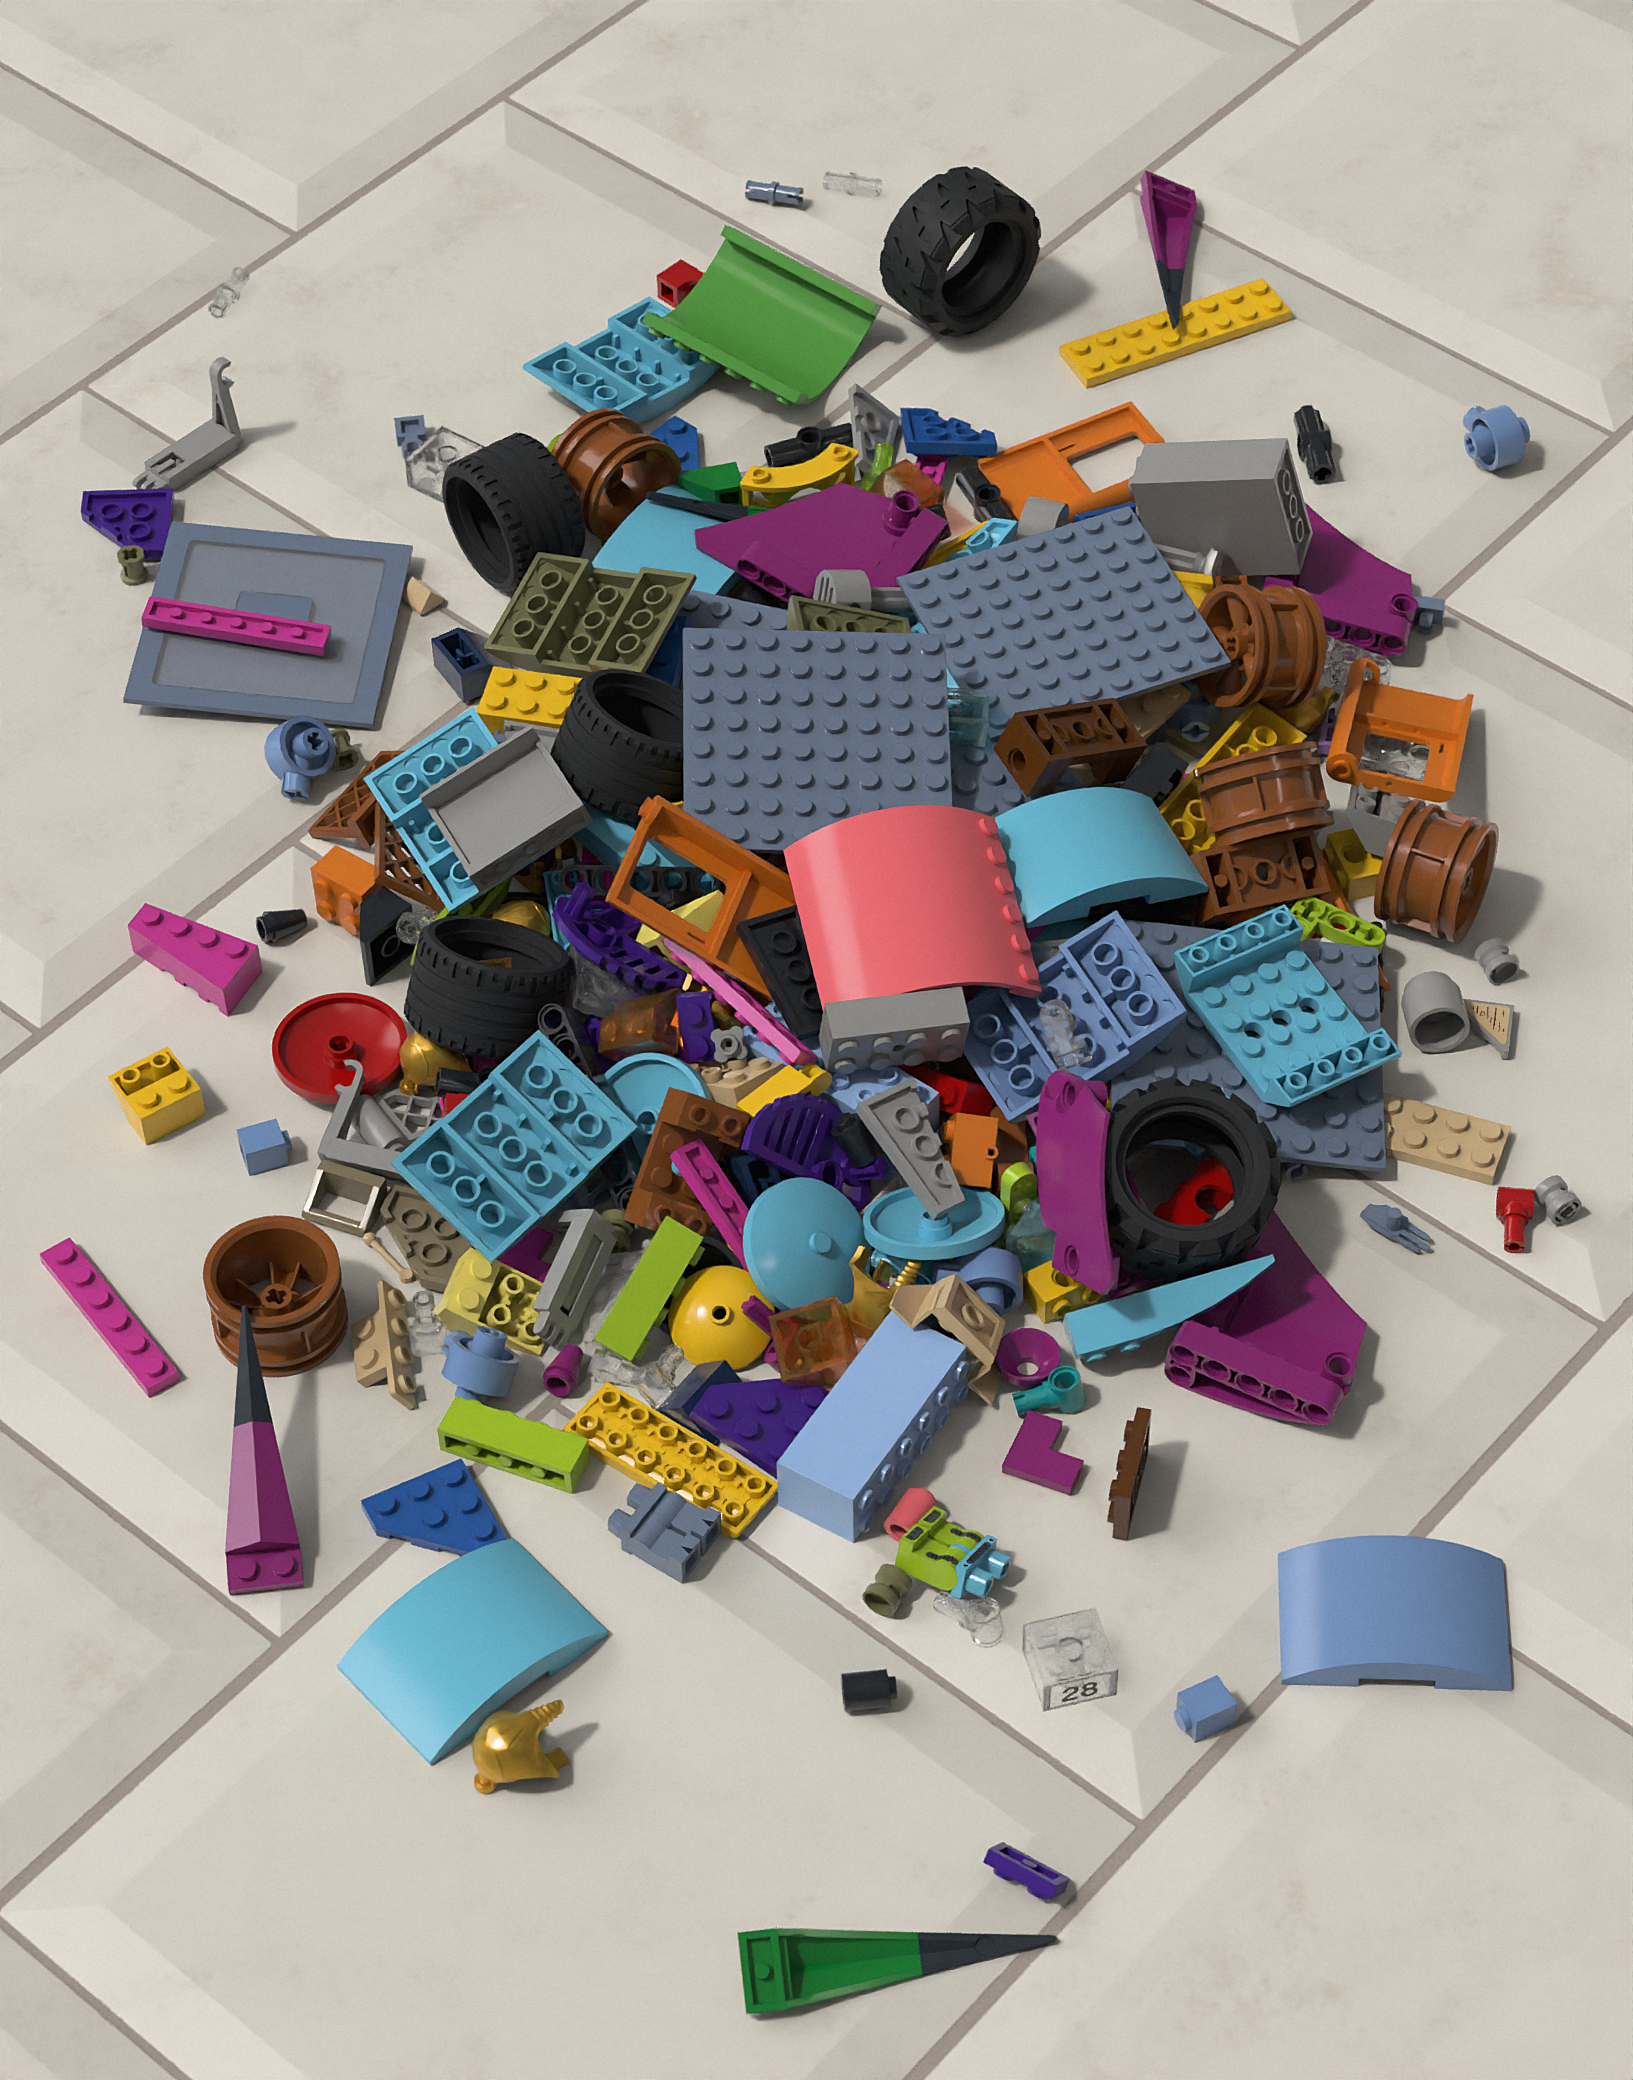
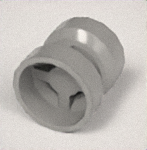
M1501 938L1488 939L1478 946L1475 951L1478 963L1481 967L1485 968L1484 972L1488 980L1494 985L1510 981L1519 971L1517 961L1514 956L1509 954V948Z
M1558 1175L1546 1178L1534 1190V1200L1540 1207L1547 1209V1216L1556 1225L1566 1223L1574 1218L1582 1205L1574 1193L1567 1191L1568 1186L1566 1182Z

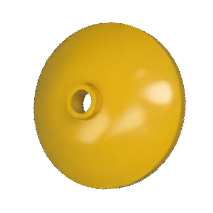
M733 1266L708 1267L688 1277L678 1296H673L668 1313L670 1335L681 1355L693 1365L697 1366L702 1363L726 1360L735 1371L754 1362L768 1347L772 1338L742 1313L741 1305L744 1301H748L752 1295H755L775 1313L774 1305L759 1291L749 1272ZM719 1308L726 1310V1316L721 1320L713 1317L714 1311Z

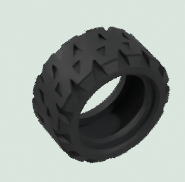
M968 166L949 169L945 174L935 175L923 183L906 200L891 222L884 238V247L880 254V273L883 276L881 281L887 294L932 331L938 332L943 336L959 337L962 334H972L985 328L989 323L997 320L1015 302L1028 283L1036 266L1040 252L1039 239L1041 238L1040 221L1035 216L1034 208L1006 185L978 167H973L972 169ZM974 233L973 238L965 252L962 254L959 260L949 270H947L956 252L963 245V243Z
M1177 1078L1154 1081L1149 1083L1147 1090L1133 1089L1116 1101L1112 1111L1109 1112L1110 1119L1107 1130L1105 1203L1109 1243L1113 1247V1251L1121 1255V1259L1124 1261L1122 1267L1147 1280L1164 1277L1162 1283L1171 1284L1243 1262L1257 1245L1277 1203V1196L1281 1186V1160L1277 1158V1145L1264 1121L1258 1123L1255 1110L1234 1093L1228 1099L1219 1086L1191 1079L1188 1086ZM1176 1139L1196 1144L1216 1157L1227 1171L1233 1187L1234 1205L1219 1218L1203 1224L1182 1225L1163 1220L1143 1207L1132 1193L1126 1178L1125 1160L1138 1148L1154 1141Z

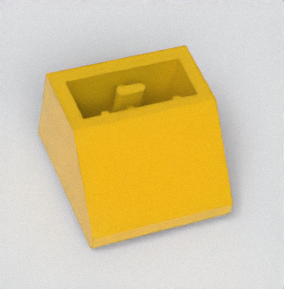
M168 1046L108 1076L109 1083L129 1124L145 1145L206 1115L201 1088Z

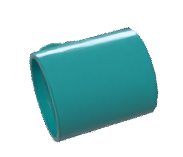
M1067 1365L1054 1369L1050 1373L1048 1380L1042 1382L1043 1385L1012 1394L1018 1416L1027 1414L1028 1410L1035 1411L1050 1407V1410L1057 1408V1410L1063 1413H1074L1080 1410L1086 1402V1394L1078 1370Z

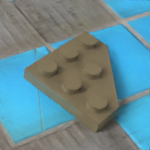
M392 1184L380 1209L381 1219L421 1287L444 1292L458 1259L470 1247L475 1248L415 1189Z

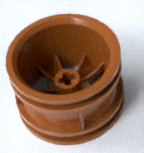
M612 408L597 409L580 417L566 429L551 451L565 471L577 495L584 517L585 528L603 543H606L623 521L646 500L647 491L657 492L668 485H677V472L682 471L679 457L671 447L653 435L644 434L636 422L622 412Z
M1223 584L1212 589L1202 601L1198 612L1231 660V667L1195 678L1203 696L1215 706L1235 708L1249 707L1259 702L1266 708L1293 709L1307 702L1320 682L1324 670L1327 647L1325 624L1315 599L1306 590L1289 586H1271L1260 591L1250 585Z
M1299 742L1249 752L1207 764L1193 771L1194 779H1201L1202 784L1197 786L1196 789L1201 798L1207 824V836L1215 837L1216 841L1210 845V849L1312 828L1314 831L1334 824L1333 816H1326L1325 810L1331 808L1330 801L1327 800L1323 783L1320 759L1312 758L1311 754L1317 750L1316 742Z
M1412 800L1401 814L1382 860L1374 896L1375 917L1383 921L1390 919L1393 924L1398 926L1407 925L1431 933L1433 937L1443 939L1446 936L1448 942L1454 944L1460 943L1469 932L1489 885L1498 848L1499 830L1497 824L1490 821L1483 824L1480 818L1474 816L1467 818L1444 811L1435 804L1426 806V803L1422 800Z
M264 1216L248 1220L233 1227L222 1235L210 1249L203 1267V1282L207 1301L211 1309L215 1341L223 1356L231 1364L238 1368L241 1311L239 1310H242L244 1305L248 1310H252V1315L249 1314L263 1377H288L304 1373L322 1364L339 1348L348 1328L347 1302L342 1287V1272L338 1251L332 1239L321 1228L311 1222L292 1216ZM271 1278L272 1285L266 1287L261 1295L250 1287L255 1283ZM298 1278L318 1285L302 1296L292 1291Z

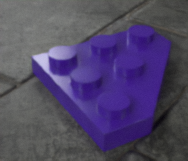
M173 488L83 491L81 504L82 520L121 548L137 545L143 549L144 559H162L173 518L174 490Z
M808 1376L710 1385L688 1418L777 1479L778 1460L829 1394V1391Z

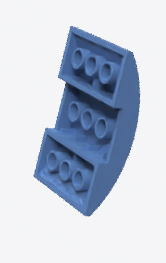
M1117 910L1059 945V954L1036 967L1039 973L1042 993L1035 998L1009 993L1008 988L993 986L966 1003L970 1025L963 1054L1010 1124L1028 1120V1115L1038 1111L1041 1090L1053 1072L1066 1070L1082 1077L1084 1080L1102 1081L1105 1084L1151 1051L1188 1014ZM1069 1009H1070V1013L1072 1014V1016H1073V1018H1074V1019H1072V1021L1074 1020V1022H1075V1024H1074L1075 1027H1073V1028H1072V1024H1071L1070 1020H1067V1018L1070 1019V1016L1068 1017V1015H1069V1014H1068Z
M1395 1535L1330 1539L1278 1553L1281 1685L1358 1687L1359 1679L1430 1680L1434 1681V1689L1511 1691L1502 1559L1487 1552L1453 1542Z

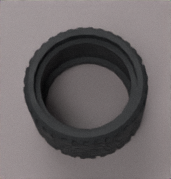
M520 432L513 433L451 463L446 468L442 483V495L451 529L470 564L491 586L507 593L515 592L538 552L581 557L585 545L586 531L580 503L569 478L557 459L537 439Z
M605 669L588 674L581 679L550 752L551 757L580 799L612 816L640 823L642 818L638 815V812L648 797L654 799L655 796L659 795L671 803L683 801L682 690L653 676L624 669Z
M477 916L441 918L428 924L420 931L403 1012L410 1025L420 1035L435 1044L470 1056L505 1060L536 1031L539 1030L541 1032L538 1025V1014L545 1005L558 1004L565 1007L574 963L559 943L525 926ZM562 1015L556 1021L557 1028L561 1024Z

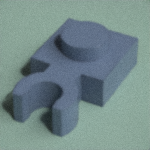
M424 415L394 418L397 446H401L404 460L408 459L410 451L419 452V457L423 458L425 455L424 444L427 443Z

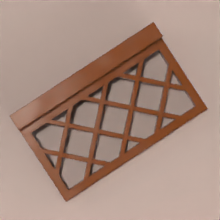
M380 751L310 827L308 832L311 837L356 838L361 847H371L375 843V804L377 799L363 778L405 751Z
M377 801L375 804L374 882L426 905V917L435 920L446 906L426 875L422 874L415 866L418 862ZM387 832H390V833L393 835V837L396 839V841H394V840L388 835ZM401 848H404L411 857H407ZM386 851H390L397 860H393ZM401 867H404V869L410 874L409 877L404 873ZM389 870L394 877L385 874V871ZM415 884H418L424 891L418 889Z

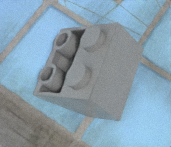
M1361 782L1359 786L1351 785L1346 815L1366 852L1384 857L1393 830L1404 809L1412 800L1407 796L1379 791L1377 787H1373V789L1365 788V783Z

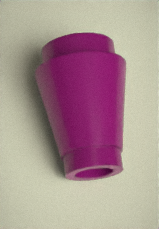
M574 1344L565 1345L544 1370L543 1384L551 1394L566 1396L575 1390L583 1358V1351L580 1347Z

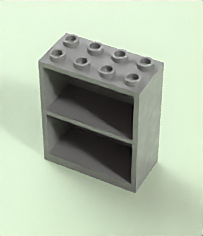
M1287 438L1146 443L1144 445L1141 456L1137 457L1134 475L1129 478L1128 487L1130 494L1134 495L1136 516L1138 519H1141L1142 525L1153 543L1194 553L1199 551L1205 558L1212 545L1216 551H1219L1222 547L1223 560L1219 576L1300 574L1313 532Z

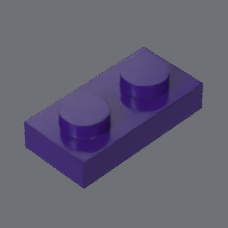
M712 991L679 993L676 996L686 1063L717 1061L714 1058V1053L716 1052L715 1043L711 1040V1033L718 1029L716 1017H714L711 1009L714 1002Z
M1004 1842L989 1848L983 1863L994 1868L993 1872L998 1877L1008 1881L1016 1880L1027 1886V1891L1031 1895L1044 1900L1053 1899L1064 1893L1070 1881L1069 1877Z

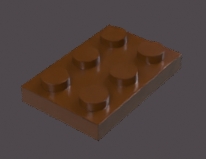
M1137 1407L1134 1421L1127 1420L1123 1438V1442L1126 1443L1124 1450L1120 1449L1116 1464V1471H1118L1117 1479H1112L1108 1499L1111 1503L1107 1522L1113 1523L1112 1538L1124 1541L1128 1539L1149 1453L1152 1409Z

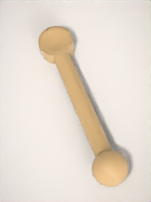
M366 1233L363 1236L364 1244L372 1246L399 1273V1279L402 1283L412 1282V1270L403 1268L376 1241L377 1237L374 1233Z

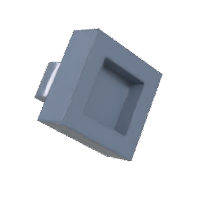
M1414 595L1418 602L1414 618L1415 621H1419L1418 633L1431 634L1433 623L1440 625L1443 623L1445 600Z

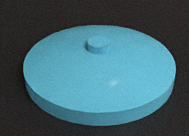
M636 1054L621 1060L604 1074L619 1109L638 1126L631 1134V1137L642 1162L669 1087L712 1100L704 1080L690 1065L678 1058L664 1054ZM672 1161L673 1172L675 1174H680L679 1170ZM624 1166L621 1171L622 1180L627 1175V1166Z
M792 1178L765 1190L751 1206L743 1230V1250L746 1265L759 1291L779 1310L801 1319L818 1316L822 1318L828 1317L835 1310L843 1309L845 1303L853 1300L854 1276L848 1263L855 1255L858 1246L870 1250V1244L864 1236L863 1221L855 1207L836 1188L813 1178ZM871 1256L864 1269L868 1274L870 1269Z
M960 1186L965 1198L962 1207L933 1220L911 1188L906 1187L885 1194L868 1206L863 1215L864 1236L867 1242L875 1249L899 1258L939 1260L959 1257L983 1249L1001 1236L1005 1229L1004 1206L995 1195L977 1187Z

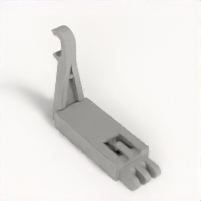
M219 357L210 366L212 419L145 461L146 471L133 480L132 484L135 488H173L175 492L238 450V443L242 441L229 391L234 381L226 376L222 377L223 370L229 367L232 362L224 357Z
M352 1059L344 1060L347 1070L349 1072L355 1071L356 1074L350 1086L345 1087L339 1084L334 1087L340 1098L317 1151L320 1160H329L386 1178L387 1187L396 1184L413 1188L390 1165L402 1152L346 1140L366 1075L358 1061Z
M556 1209L537 1226L543 1230L566 1233L532 1307L533 1310L539 1313L533 1327V1332L537 1336L542 1337L546 1343L550 1344L557 1351L564 1348L571 1331H576L617 1240L612 1235L616 1227L594 1209L561 1211Z

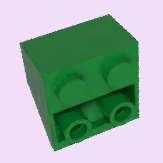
M736 462L677 472V486L698 498L709 502L743 505L742 489L740 488L742 477Z

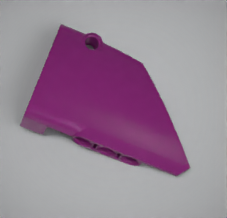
M841 482L805 498L767 511L695 529L694 537L698 550L789 604L791 595L813 599L816 579L823 570H862L869 579L870 587H899L896 577L923 569L946 533L950 522L927 508L921 509L917 495L909 490L897 491L890 498Z
M1305 503L1313 535L1300 574L1266 575L1263 589L1271 586L1299 587L1306 590L1315 599L1325 624L1326 656L1377 658L1404 653L1418 607L1417 600L1412 596L1411 574L1395 568L1357 545Z
M1273 1210L1257 1245L1241 1263L1273 1254L1274 1264L1244 1289L1215 1308L1192 1319V1321L1183 1322L1168 1348L1164 1374L1177 1386L1232 1407L1281 1420L1328 1425L1337 1412L1344 1396L1351 1390L1357 1366L1356 1360L1367 1322L1325 1280Z

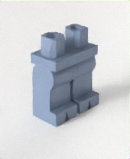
M658 1482L653 1489L636 1483L627 1496V1505L636 1511L630 1515L618 1508L615 1509L608 1519V1531L621 1539L623 1551L630 1555L633 1553L642 1561L683 1584L699 1563L701 1556L706 1554L721 1534V1512L709 1506L704 1510L689 1503L681 1495L673 1491H667V1487Z

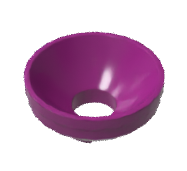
M1021 1328L1013 1330L1001 1338L995 1356L996 1366L999 1373L1008 1382L1021 1387H1036L1043 1385L1042 1382L1047 1381L1050 1373L1059 1367L1061 1350L1056 1340L1048 1333L1034 1328ZM1032 1363L1037 1366L1038 1370L1032 1375H1024L1017 1368L1020 1364Z

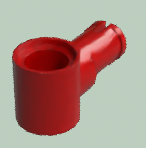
M1498 1187L1496 1217L1501 1218V1223L1504 1225V1250L1509 1253L1524 1251L1525 1226L1533 1217L1534 1189Z

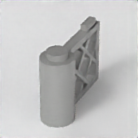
M420 1085L419 1092H420V1091H423V1090H425V1089H428V1088H430V1089L434 1092V1086H435V1085H433V1086H421V1085ZM399 1088L375 1098L367 1094L360 1095L351 1125L367 1145L403 1152L440 1119L434 1117L436 1110H441L439 1097L435 1096V1099L416 1095L408 1096L402 1094ZM399 1102L407 1104L405 1111L391 1109L388 1105ZM413 1105L430 1108L429 1116L411 1113ZM407 1122L425 1125V1128L412 1134L406 1128Z

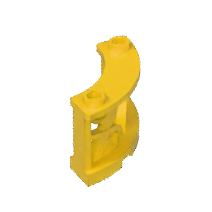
M831 443L821 454L798 465L778 468L752 465L740 482L743 506L776 508L785 505L792 496L803 489L814 488L822 491L841 482L855 487L854 461L859 456V450ZM754 491L761 492L766 500L754 497Z

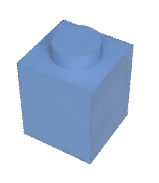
M276 1118L237 1129L240 1152L249 1176L289 1165L287 1151L292 1150L291 1140L287 1130H280Z
M1216 1675L1177 1693L1174 1717L1179 1728L1183 1732L1188 1731L1196 1743L1235 1725L1237 1703L1219 1676Z

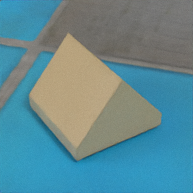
M411 577L403 593L402 601L422 616L445 602V598L427 583Z

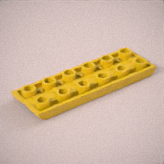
M606 1382L562 1429L564 1432H575L588 1439L591 1455L637 1483L653 1489L658 1482L666 1486L667 1491H673L681 1495L689 1503L704 1510L709 1506L721 1512V1533L729 1538H737L751 1523L757 1513L778 1492L777 1482L609 1382Z

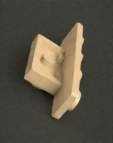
M382 1280L377 1283L379 1310L351 1324L357 1382L366 1388L387 1377L390 1396L410 1410L416 1407V1384L412 1375L411 1363L413 1362V1357L409 1350L408 1335L410 1331L405 1317L404 1307L406 1306V1300L398 1288H393L386 1281Z

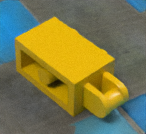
M808 1063L799 1071L787 1065L736 1104L738 1110L750 1114L746 1129L757 1112L766 1104L773 1103L778 1097L791 1096V1094L806 1093L805 1097L806 1095L819 1096L831 1085L832 1075L815 1063Z

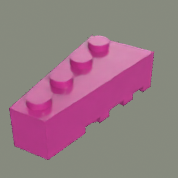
M145 903L128 924L134 953L162 972L167 971L175 977V981L182 986L188 985L197 991L198 997L207 1003L211 1001L217 1005L219 1011L227 1017L263 972L258 945Z

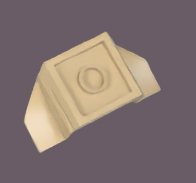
M956 1273L940 1279L934 1285L898 1287L889 1308L911 1329L932 1313L944 1330L952 1332L966 1345V1351L971 1356L978 1358L967 1384L986 1403L991 1405L1000 1386L995 1356L1006 1322Z

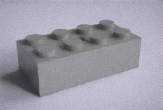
M962 987L825 1003L819 1033L825 1070L829 1073L849 1074L861 1069L882 1070L889 1066L902 1064L916 1066L926 1061L939 1060L941 1062H949L962 1057L970 1025Z

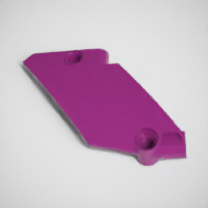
M1057 1070L1049 1076L1041 1090L1036 1134L1037 1184L1043 1226L1056 1232L1052 1267L1100 1294H1108L1109 1290L1117 1289L1121 1255L1114 1252L1113 1247L1110 1246L1106 1218L1105 1151L1110 1113L1105 1108L1107 1088L1102 1081H1088L1066 1070Z

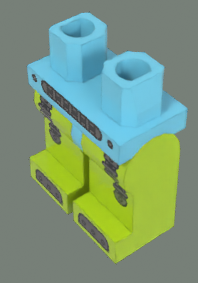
M933 1506L918 1521V1524L916 1523L900 1538L895 1566L901 1568L908 1575L946 1591L951 1590L950 1596L959 1600L967 1592L984 1598L990 1592L994 1578L1001 1581L1007 1575L1011 1558L995 1550L997 1538L990 1535L984 1537L975 1530L966 1531L946 1521L947 1512Z

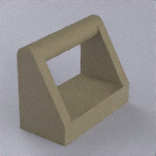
M323 1159L316 1170L301 1217L363 1237L371 1231L381 1214V1206L388 1194L386 1178ZM326 1193L367 1205L361 1222L318 1209V1206Z

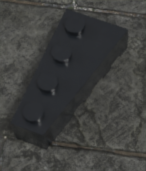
M1157 741L1141 763L1133 769L1122 787L1119 786L1118 788L1142 793L1150 797L1157 808H1159L1181 783L1189 763Z

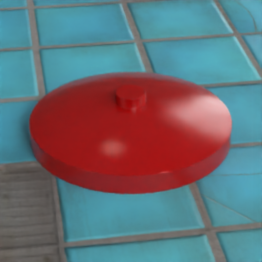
M348 992L318 996L294 1008L278 1025L272 1040L274 1067L284 1085L297 1095L311 1101L337 1104L340 1096L334 1087L339 1084L345 1087L350 1086L356 1074L355 1071L349 1072L347 1070L344 1060H356L362 1065L366 1075L360 1095L367 1094L373 1096L389 1086L402 1071L399 1050L407 1039V1032L397 1012L377 998Z

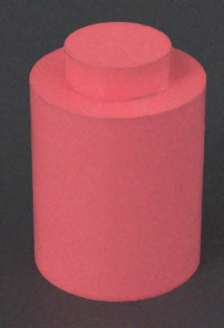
M908 1488L884 1522V1528L888 1535L895 1541L900 1542V1538L916 1523L918 1524V1521L933 1506L938 1507L935 1497L927 1489Z

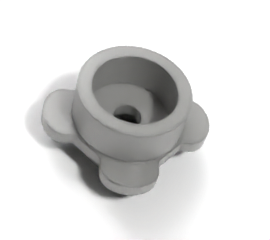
M733 1026L725 1031L715 1029L711 1033V1040L715 1043L716 1048L714 1058L718 1062L723 1063L727 1059L735 1057L741 1060L747 1056L748 1049L745 1047L744 1030L740 1026ZM727 1041H731V1042H732V1046H731V1047H727V1045H726V1042H727Z

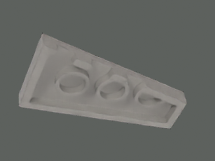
M914 1077L859 1102L855 1111L933 1220H936L962 1207L965 1198L950 1162L944 1159L940 1149L942 1143L938 1134L934 1133L928 1120L929 1112L925 1103H921L916 1092L918 1086Z

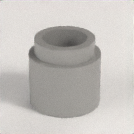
M1436 971L1421 973L1413 977L1406 984L1401 1006L1409 1037L1414 1046L1426 1052H1443L1462 1043L1470 1031V1022L1459 986L1448 975Z

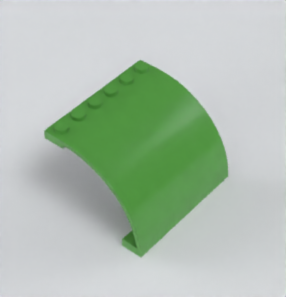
M725 225L720 234L725 238L708 269L688 296L664 317L647 312L642 323L650 326L648 332L661 339H664L666 335L675 339L674 346L688 353L691 349L701 353L699 359L712 366H715L717 362L726 367L724 372L739 380L744 376L752 380L751 387L763 393H766L768 389L778 394L776 400L787 406L792 407L793 403L800 405L810 404L824 394L846 368L865 339L882 305L747 234Z

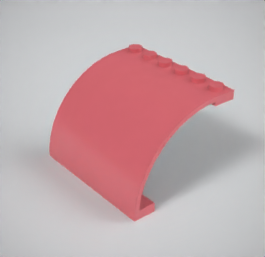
M943 805L893 807L838 821L803 837L783 850L823 1011L825 1003L928 991L954 986L1008 988L1009 993L1032 999L1042 993L1039 973L1035 967L1030 949L1031 944L1027 938L1022 920V912L1019 909L1014 891V883L1010 876L1006 854L1002 847L998 825L994 817L963 808Z

